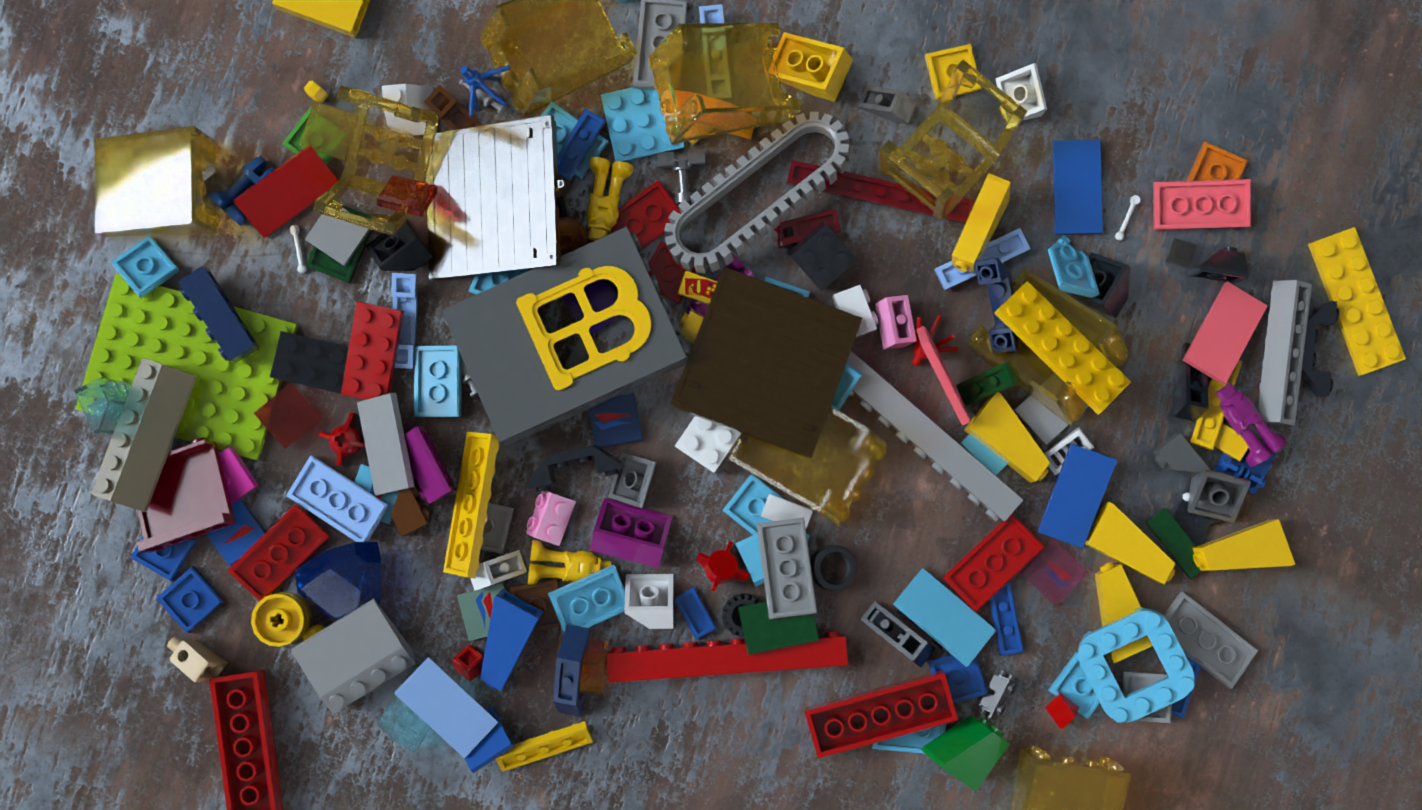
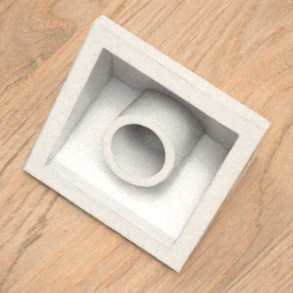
M1036 63L996 78L1006 124L1041 117L1047 110Z

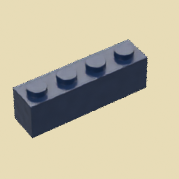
M201 266L178 281L182 287L180 289L181 294L187 301L192 302L195 307L193 309L194 314L200 321L203 320L208 327L205 329L208 336L213 341H217L220 346L218 351L226 361L229 360L230 362L237 363L260 348L209 268Z

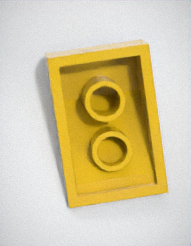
M784 32L765 74L812 96L835 102L853 59L844 47Z

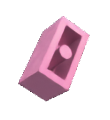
M908 295L886 297L875 303L883 350L906 347L917 341Z

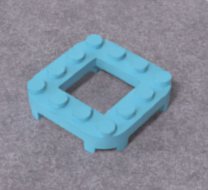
M1144 607L1135 609V612L1093 632L1091 630L1088 631L1079 643V663L1103 710L1118 723L1135 721L1186 697L1194 688L1193 669L1168 620L1156 610ZM1147 635L1168 676L1124 696L1103 655Z

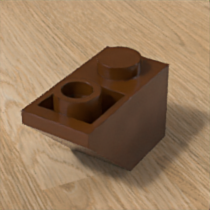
M415 483L412 488L399 490L391 513L401 537L431 524L429 520L432 517L426 505L422 506L418 498L420 497L419 488Z

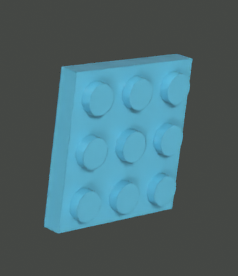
M632 87L601 94L615 161L629 162L655 156L660 152H673L685 149L678 118L661 113L666 91Z

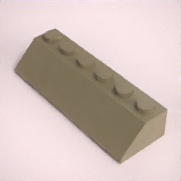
M142 358L90 493L91 495L142 512L147 511L196 382V376Z

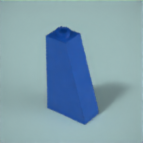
M504 589L495 596L480 677V680L484 681L488 687L500 691L508 683L544 611Z

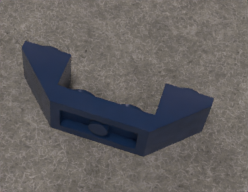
M999 258L976 260L974 264L979 285L987 284L995 326L989 330L993 353L1016 351L1019 337L994 314L1015 293L1011 273Z
M566 625L556 660L553 702L559 713L578 717L583 715L585 694L580 693L583 657L589 651L590 628Z

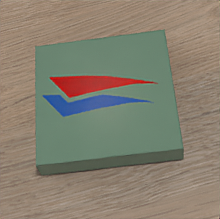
M504 582L457 595L469 641L488 636L493 601L502 589L506 591Z

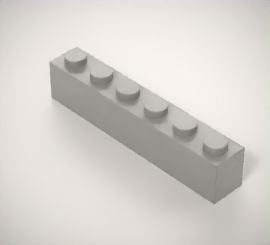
M1299 280L1273 281L1271 290L1270 311L1268 314L1267 336L1265 338V352L1262 362L1263 369L1257 411L1263 417V421L1268 424L1295 426L1312 284Z

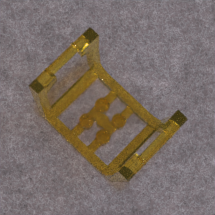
M962 60L956 66L936 108L899 148L888 140L880 149L878 170L885 176L890 175L934 211L933 215L941 221L996 162L1028 111L983 76L982 73L978 72L965 60ZM975 83H977L1001 102L998 111L1007 124L995 144L949 108L961 85L972 89ZM939 120L985 157L975 170L965 164V159L962 155L955 154L950 150L945 141L934 139L928 134ZM921 140L930 147V154L935 158L933 163L930 157L926 155L920 156L913 150ZM907 157L915 163V167L906 161ZM947 163L948 169L951 172L957 173L960 171L967 177L960 186L952 182L949 173L944 170ZM899 167L905 173H907L911 178H913L922 187H924L925 190L929 191L933 196H935L937 198L936 201L933 200L929 195H927L924 191H922L918 186H916L913 182H911L908 178H906L902 173H900L895 168Z
M340 85L337 99L358 105L343 174L339 181L315 200L313 212L393 236L415 211L421 198L437 131L438 112L376 96L364 89ZM372 106L392 112L394 116L412 122H425L426 127L423 141L415 139L410 132L398 133L392 131L387 125L375 127L366 124L369 107ZM364 133L374 136L379 142L386 140L383 148L368 149L362 147ZM398 147L419 149L418 163L409 161L404 154L395 156ZM359 156L369 158V161L373 164L382 163L392 166L396 171L406 169L415 172L411 190L355 174ZM349 187L404 204L393 215L374 214L369 219L342 211L343 204L337 200Z

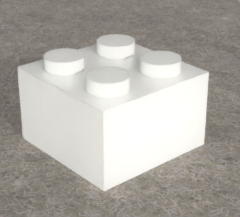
M695 416L675 447L715 473L741 433Z

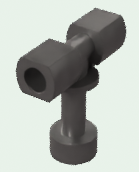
M704 149L688 150L687 154L674 155V151L657 153L658 169L673 168V172L678 173L679 193L675 194L676 204L679 205L684 200L692 204L690 196L693 192H689L687 172L692 170L691 166L705 165Z

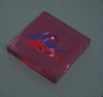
M1052 539L1020 573L1054 606H1057L1088 571L1055 539Z

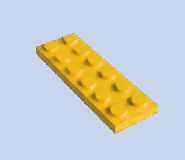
M1353 227L1309 243V249L1329 301H1337V308H1339V318L1337 321L1358 376L1405 360L1404 352L1356 228Z
M1028 281L994 313L1098 415L1131 383Z
M467 432L443 570L445 573L476 579V573L479 569L480 549L483 545L484 525L487 522L488 502L491 498L492 478L495 474L496 454L499 450V440L494 434Z

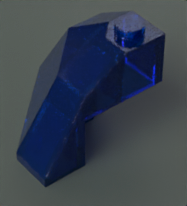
M378 541L353 542L328 549L294 571L297 593L315 602L318 605L317 608L330 618L334 617L339 620L372 599H375L378 605H380L382 568Z

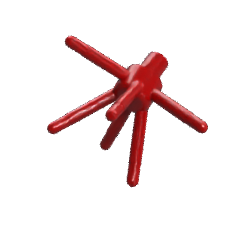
M941 315L937 316L929 331L931 338L942 318ZM917 317L918 329L922 327L921 317ZM917 333V341L914 342L916 346L913 350L915 355L911 363L915 366H920L922 360L927 359V356L921 346ZM952 334L936 343L935 346L938 352L958 351L957 346L941 347L955 339L956 336Z

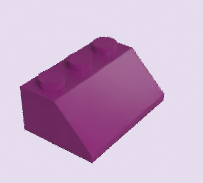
M417 426L406 433L404 436L413 481L417 480L420 486L418 492L422 500L433 504L456 492L457 488L426 428Z
M604 498L593 531L590 550L659 568L673 516Z

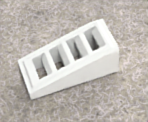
M1080 427L1044 453L1050 462L1048 467L1054 475L1060 472L1064 462V458L1058 450L1062 448L1067 454L1069 448L1066 444L1070 442V444L1078 445L1074 440L1076 437L1083 443L1084 448L1090 450L1094 448V445ZM1054 454L1061 462L1059 466L1050 457Z

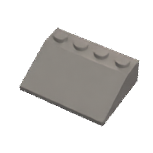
M375 599L370 600L291 649L292 654L316 693L332 714L415 664L412 648Z

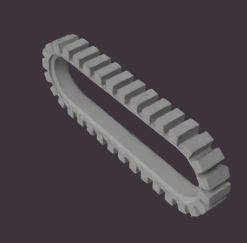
M810 112L809 120H806L804 113L795 116L796 125L790 120L782 124L784 134L778 128L771 133L772 143L767 138L759 142L761 152L755 146L748 151L749 161L744 155L736 160L738 170L731 164L725 168L726 179L719 173L713 178L715 187L709 182L703 185V197L696 191L690 196L691 206L686 200L678 205L681 214L673 210L669 216L670 223H666L665 241L672 259L677 264L681 263L682 268L690 272L695 267L696 273L706 274V265L710 266L712 272L720 269L719 260H722L726 266L733 261L731 251H734L738 257L745 252L743 242L749 247L753 246L757 242L755 233L761 239L767 235L768 229L766 224L772 229L780 225L778 215L784 221L791 216L790 206L795 211L803 207L801 197L808 203L814 198L813 188L818 193H821L826 189L825 179L830 185L837 180L836 171L842 174L847 168L846 162H849L850 158L849 137L840 121L833 122V116L826 113L820 120L819 112ZM817 132L825 134L832 140L835 149L833 155L825 164L717 248L708 253H695L683 246L681 242L683 230L693 219L799 137L807 133Z

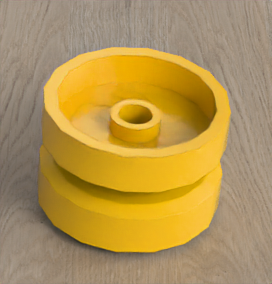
M280 592L266 596L257 603L252 612L251 624L254 634L260 641L269 646L281 647L296 642L303 637V634L311 625L312 615L309 605L302 597L295 593Z

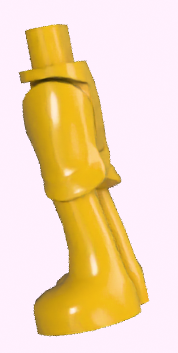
M591 157L589 160V168L594 173L593 192L590 193L587 209L589 240L596 241L607 236L608 233H611L612 227L617 223L621 187L624 180L631 176L633 172V165L627 162L615 161L613 163L608 196L603 197L610 170V162L601 157Z
M532 540L530 561L564 563L565 568L530 563L527 585H536L542 578L563 579V582H574L611 566V561L601 560V557H597L592 552L587 551L561 552L545 548L541 541Z

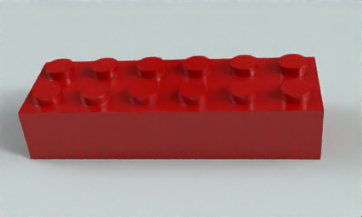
M264 669L210 678L209 683L227 810H284Z
M944 670L806 707L804 711L817 758L958 720Z

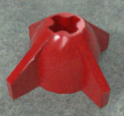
M350 412L345 425L337 426L330 434L319 432L318 435L329 439L330 448L337 454L336 465L343 466L345 456L355 454L359 451L360 447L366 448L365 443L362 442L361 433L357 428L353 427L356 417L355 413Z
M732 541L728 542L725 550H717L710 556L700 552L696 558L704 568L707 578L712 582L711 591L715 592L718 584H726L731 580L747 581L750 573L738 569L737 559L730 553Z

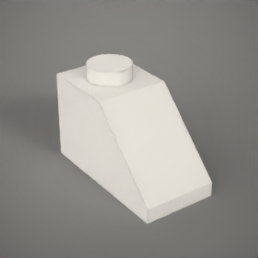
M520 550L480 563L476 579L470 578L474 590L476 591L526 573L527 570Z

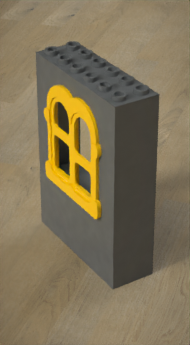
M627 227L561 256L559 266L534 268L441 310L496 436L503 445H511L686 365L689 350L684 340H678L677 336L681 335L674 318H668L667 315L671 313L664 296L659 298L657 293L661 291L654 274L649 276L648 272L651 269L644 253L639 255L638 251L641 250L640 243L635 232L629 233ZM597 280H610L618 289V298L609 308L600 312H594L584 292V287ZM568 293H574L584 313V318L556 332L548 333L538 314V308ZM617 315L630 318L635 328L631 340L608 352L599 353L590 335V327ZM573 334H579L589 354V359L570 369H563L554 350V344Z

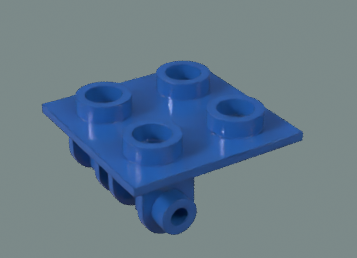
M1249 448L1240 462L1222 453L1213 472L1250 480L1251 484L1248 492L1253 495L1256 494L1258 488L1262 489L1266 483L1264 477L1277 454L1271 453L1272 456L1250 467L1246 462V456L1250 452Z

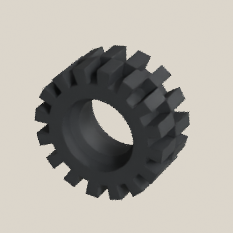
M745 593L734 595L728 599L722 613L726 629L733 635L744 637L742 624L735 620L734 613L740 606L761 602L753 595Z

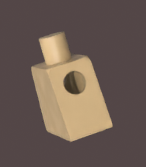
M174 636L167 644V647L174 652L170 657V661L193 682H209L210 678L219 676L228 663L197 640H182L178 636Z

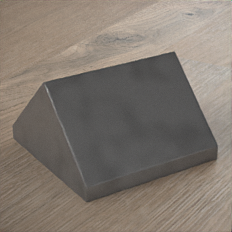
M621 452L619 460L624 462V467L618 469L619 473L615 474L608 497L643 508L657 463Z
M1204 469L1191 478L1187 510L1190 513L1234 523L1251 481Z

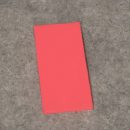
M1251 179L1153 182L1154 230L1251 227Z
M1228 281L1225 282L1187 350L1183 361L1222 385L1226 384L1268 305Z
M922 326L916 329L921 346L962 426L969 423L970 418L966 406L927 328Z

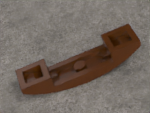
M441 85L424 101L452 130L483 126L474 116L470 117L469 112Z

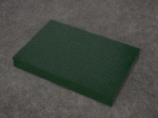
M336 203L372 228L346 266L314 245L305 266L351 284L376 218Z
M767 602L738 607L748 655L819 641L814 614L769 619Z

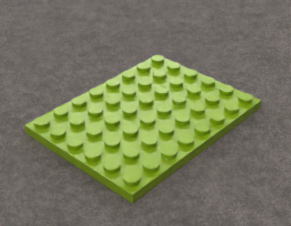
M115 274L75 409L118 421L142 358L197 377L175 438L190 442L197 438H206V440L216 442L218 450L224 451L228 447L233 446L239 456L259 460L282 380L270 378L280 332L296 334L298 325L234 307L260 348L237 363L230 362L229 360L226 361L218 351L220 346L217 341H213L208 336L205 330L208 327L203 320L200 321L194 314V305L191 301H187L180 291L158 286L140 299L122 276Z

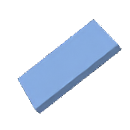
M312 455L286 495L362 546L367 544L390 506Z
M429 657L394 692L400 700L463 758L498 723L495 718Z

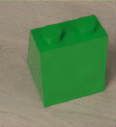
M970 715L923 746L921 750L941 768L976 792L1007 749L1009 743L1002 738L1004 733L983 717L977 720Z

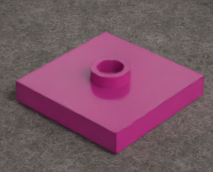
M233 446L228 447L219 454L231 505L259 486Z

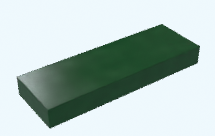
M1011 360L957 384L956 387L965 406L1021 381Z
M1163 508L1145 522L1189 579H1192L1201 572L1193 559L1194 551L1192 548L1196 546L1166 508Z

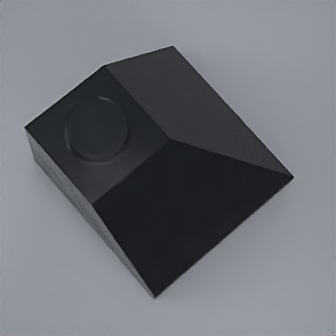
M403 217L366 245V248L382 271H415L419 267L424 266L433 257Z
M1224 246L1223 249L1214 252L1190 269L1187 276L1221 282L1228 281L1234 284L1248 278L1245 253L1237 252L1235 247Z
M1091 252L1088 258L1100 294L1092 298L1073 293L1069 294L1098 312L1117 318L1128 300L1130 267Z

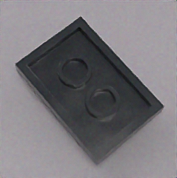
M281 331L270 378L341 394L349 347Z

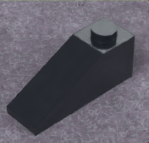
M1185 342L1182 345L1173 391V417L1196 421L1209 409L1208 376L1183 361L1191 345Z
M876 601L872 603L860 619L919 667L924 665L935 650L932 645Z

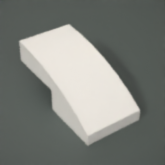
M769 494L761 517L772 521L804 517L805 527L807 528L813 510Z

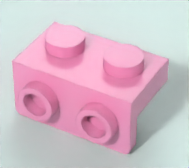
M547 490L541 491V494L538 495L535 501L534 513L527 522L526 533L534 538L560 546L576 501Z

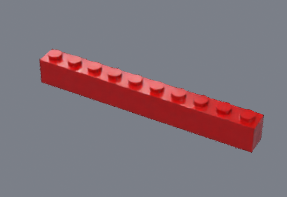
M840 631L825 632L826 636H818L819 641L751 655L747 653L745 638L730 639L731 643H721L720 639L707 640V645H697V641L683 642V646L674 647L673 643L659 644V648L650 649V645L635 646L636 650H626V646L612 647V651L606 654L608 683L847 666L846 636L840 635Z

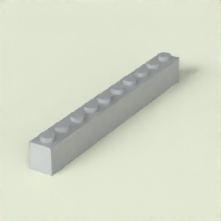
M851 351L847 363L862 372L863 375L849 396L853 397L856 395L861 400L860 405L869 413L873 410L880 416L878 418L880 423L887 428L893 427L897 431L895 435L905 444L909 441L916 448L913 451L922 459L927 457L933 462L931 466L939 474L943 475L945 472L952 478L949 482L958 490L963 488L969 493L967 498L977 506L982 504L987 509L985 513L992 520L997 522L999 519L1005 522L1023 499Z

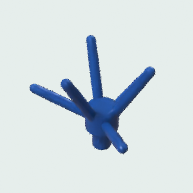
M466 65L461 68L460 73L465 78V82L470 86V117L474 115V110L477 111L479 109L476 90L479 88L486 91L501 105L507 106V103L486 86L484 82L485 80L502 81L501 77L492 75L510 70V65L484 73H479L475 69L471 70Z

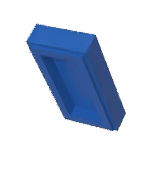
M695 587L673 598L696 640L717 629Z

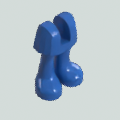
M260 155L242 167L243 173L230 188L224 192L213 190L207 196L241 226L245 221V215L236 204L232 205L234 199L251 182L255 185L274 171L275 168H269L258 177L257 175L267 165V161Z

